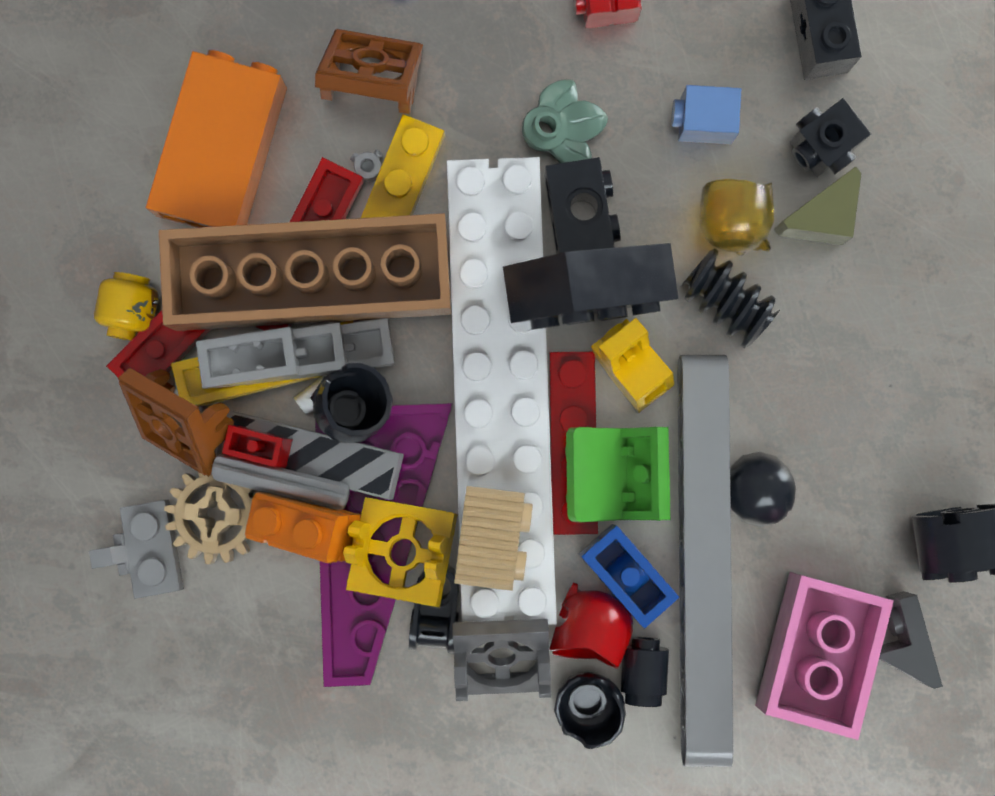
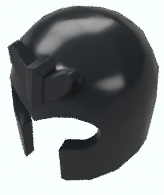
M348 363L341 367V371L324 376L310 399L313 401L314 418L320 430L331 439L341 443H358L376 435L389 419L393 398L386 379L374 367L363 363Z

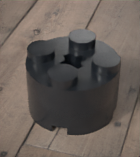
M995 504L977 505V508L953 507L938 509L912 516L922 580L948 578L950 583L968 582L978 579L977 572L988 570L990 575H995Z

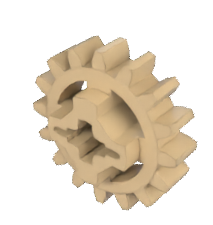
M198 472L199 478H196L190 473H185L182 475V479L186 487L184 489L171 488L169 491L177 498L176 504L164 506V511L175 515V521L165 525L166 530H178L180 534L174 541V546L180 547L188 544L190 548L187 557L190 559L197 558L201 552H204L205 564L215 563L218 553H220L224 563L234 561L233 549H236L242 555L249 553L250 548L246 542L245 530L253 499L252 492L255 490L216 481L212 474L208 477ZM210 484L203 498L196 503L190 502L193 495L200 488ZM231 488L240 495L245 508H239L231 498ZM217 506L219 510L225 511V519L218 520L215 523L214 518L208 517L207 511L208 508ZM188 520H192L201 531L200 539L191 530ZM235 525L243 526L234 539L223 544L228 530Z

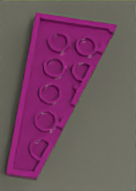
M453 403L393 405L389 419L377 434L358 443L404 454L394 498L388 500L349 490V498L343 510L360 514L361 518L365 497L423 507ZM315 420V432L325 434L320 430ZM396 517L383 523L374 532L371 539L388 542L393 536L399 534L402 517ZM408 539L397 541L391 550L392 559L399 566H406L412 546V542ZM368 554V560L373 573L383 583L389 585L392 567L387 563L384 556ZM320 561L323 687L371 685L396 599L346 590L351 564L346 563V561L333 563Z

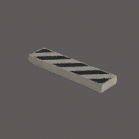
M229 411L227 417L233 419L236 426L293 439L285 469L346 483L349 486V490L388 500L394 498L404 454L362 443H341L331 439L326 434L235 411ZM225 440L218 446L217 455L222 453Z

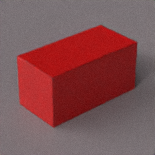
M228 425L222 454L272 467L286 468L293 439L242 426Z

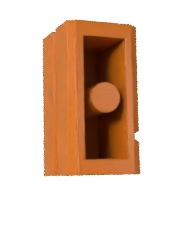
M256 492L251 503L245 538L259 543H268L269 546L325 563L345 561L344 547L352 546L353 537L349 536L348 528L355 520L360 521V514L346 510H335L270 493Z

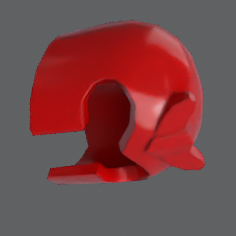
M573 582L564 598L559 613L560 617L563 619L567 618V620L561 626L555 627L549 650L553 651L552 654L555 656L571 659H597L610 667L618 669L633 632V619L630 612L617 597L598 590L581 591L578 589V584Z

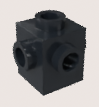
M842 98L822 113L817 107L796 123L799 132L790 143L794 147L792 153L803 169L806 171L812 170L816 177H818L830 168L835 175L857 158L853 150L860 146L871 133L844 98Z

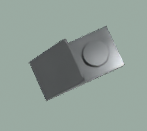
M905 591L887 595V599L894 600L888 628L893 636L898 637V640L882 645L879 660L933 689L943 687L918 596Z

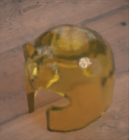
M721 179L706 183L702 188L700 204V228L704 238L712 246L725 252H736L740 256L749 250L759 251L762 249L763 251H770V242L767 238L774 223L772 183L759 185L747 180Z

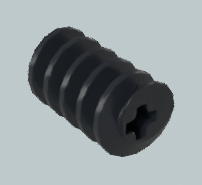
M714 248L708 252L681 284V286L689 285L684 299L689 302L701 295L703 299L698 311L704 313L715 307L717 309L713 319L715 325L730 319L731 323L727 335L731 337L743 330L745 335L741 346L745 349L763 333L780 310L772 313L776 298L772 295L761 301L757 300L761 291V286L758 283L746 290L743 289L747 279L745 272L730 278L729 274L733 266L730 260L715 266L719 251Z

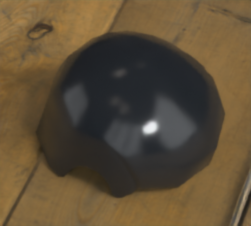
M755 452L742 455L730 467L731 509L741 521L759 527L776 524L787 517L788 512L792 510L796 492L794 477L788 467L776 456L766 453Z
M579 672L570 676L557 691L554 712L564 735L580 741L587 749H595L610 745L622 733L626 716L624 698L617 685L609 678L593 672Z

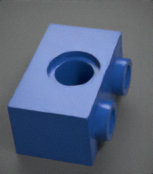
M615 524L610 525L579 553V556L644 629L680 598Z

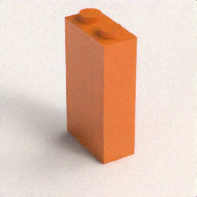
M208 50L207 55L192 51L146 204L147 210L156 217L195 228L247 225L287 91L281 75L277 74V69L260 62H252L250 67L234 62L235 59L232 56L216 50Z

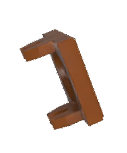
M335 29L315 73V87L320 88L321 99L332 101L334 91L397 101L399 113L410 114L411 105L414 103L417 73L422 59L423 44ZM375 58L380 60L381 62L367 63L361 61L360 59ZM340 63L353 65L358 72L340 70ZM384 71L402 73V75L395 79L373 76Z
M131 368L127 369L118 378L119 385L141 437L202 475L209 477L216 458L214 450L225 440L228 425H234L233 419L227 417L230 411L229 407L219 402L207 407L200 413L199 407L174 393L175 386L168 383V380L171 378L170 373L159 369L143 376ZM174 419L180 421L182 427H180Z

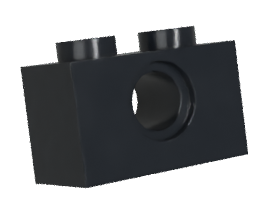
M600 157L546 165L544 179L556 254L570 251L615 248L614 242L621 240L620 226L617 214L609 215L607 198L613 197V183L610 170L602 171ZM577 201H587L593 205L596 214L589 220H580L572 214L571 206Z

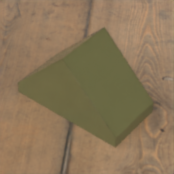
M855 166L784 219L774 228L775 232L781 237L843 245L852 239L862 173Z

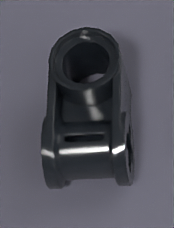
M449 564L446 577L451 583V590L442 596L440 608L414 603L410 622L409 650H416L418 646L446 648L448 653L454 654L453 623H458L459 612H457L459 584L454 583L456 570ZM424 570L418 577L417 583L425 578Z

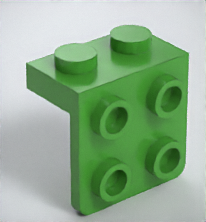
M571 427L568 429L565 448L567 460L566 502L570 521L671 520L669 427Z

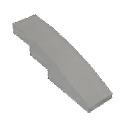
M388 318L344 325L337 322L298 329L285 327L196 341L203 389L324 376L341 371V367L348 363H363L374 368L395 365Z

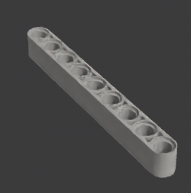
M680 355L678 359L677 386L681 756L684 767H732L733 671L729 364L727 355Z

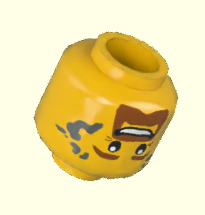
M114 272L113 278L104 279L100 283L94 319L98 324L108 327L106 336L131 341L136 333L145 331L149 327L150 321L156 316L159 294L155 288L150 286L151 280L149 278L129 273Z

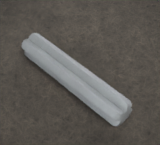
M222 453L216 456L212 465L211 474L216 481L335 510H343L349 498V486L346 483L281 467H272Z

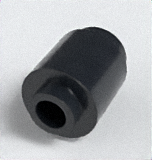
M632 637V645H628L625 651L621 668L620 691L625 693V704L638 707L662 706V696L667 694L669 649L660 647V639Z

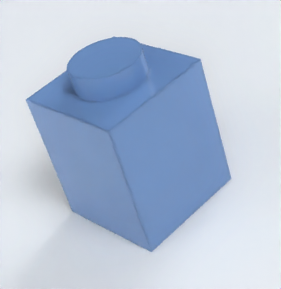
M686 85L681 98L674 99L672 107L671 125L672 127H679L678 141L732 145L739 134L742 88Z

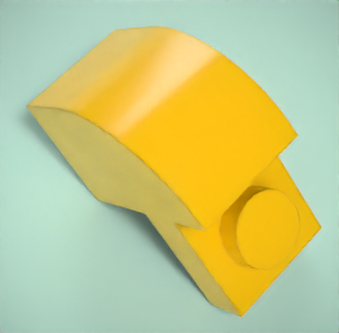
M634 318L631 322L625 319L623 322L615 325L591 346L603 369L638 413L674 386L673 372L652 349L649 343L648 331L637 318Z

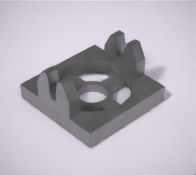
M548 619L453 623L456 701H468V695L539 692V698H551ZM485 644V645H484V648H477V647H479V646ZM499 648H507L514 652L512 656L507 658H495L489 653ZM537 660L528 672L510 673L509 668L516 665L519 661ZM485 662L487 665L495 668V673L477 674L467 663Z

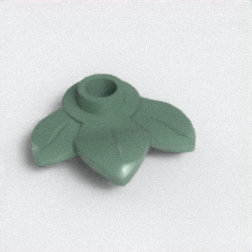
M559 80L548 85L541 92L538 107L530 110L523 119L522 134L524 140L531 148L543 152L549 151L559 163L591 159L592 154L587 141L602 132L607 124L608 116L598 105L585 100L578 101L575 81ZM542 121L548 124L552 129V133L543 132L539 122Z

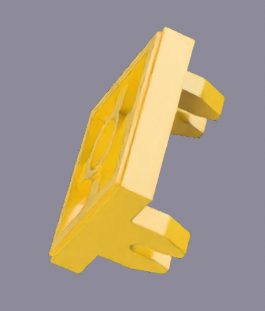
M365 497L360 521L355 520L348 528L349 536L353 537L352 546L344 547L345 561L351 564L346 590L440 608L458 514ZM396 517H402L399 534L393 536L388 542L371 539L374 532L383 523ZM417 521H421L433 535L429 540L428 549H423L420 542L414 537ZM402 539L410 540L416 548L414 560L406 566L397 565L391 556L393 545ZM368 554L384 556L387 563L392 567L389 585L383 583L373 573L368 560ZM419 563L424 564L425 578L410 587H404L407 571L416 568Z

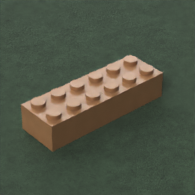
M445 213L159 230L163 325L175 331L452 315Z

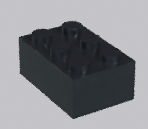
M671 243L570 251L503 266L511 323L530 321L531 330L560 326L559 317H562L563 325L594 322V313L598 314V320L601 321L628 317L627 308L631 307L633 316L660 312V302L679 299Z

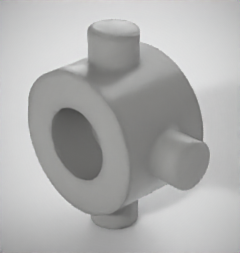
M375 150L374 153L363 152L359 155L354 153L351 156L350 160L354 162V170L356 174L364 178V182L376 181L382 166L380 158L383 154Z

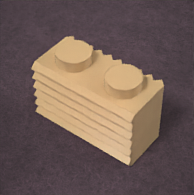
M466 486L455 584L513 591L514 580H524L527 552L518 551L520 532H530L533 504L524 503L525 493Z

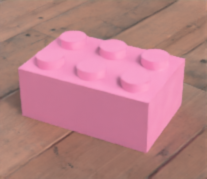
M790 572L755 706L765 715L859 740L894 600Z

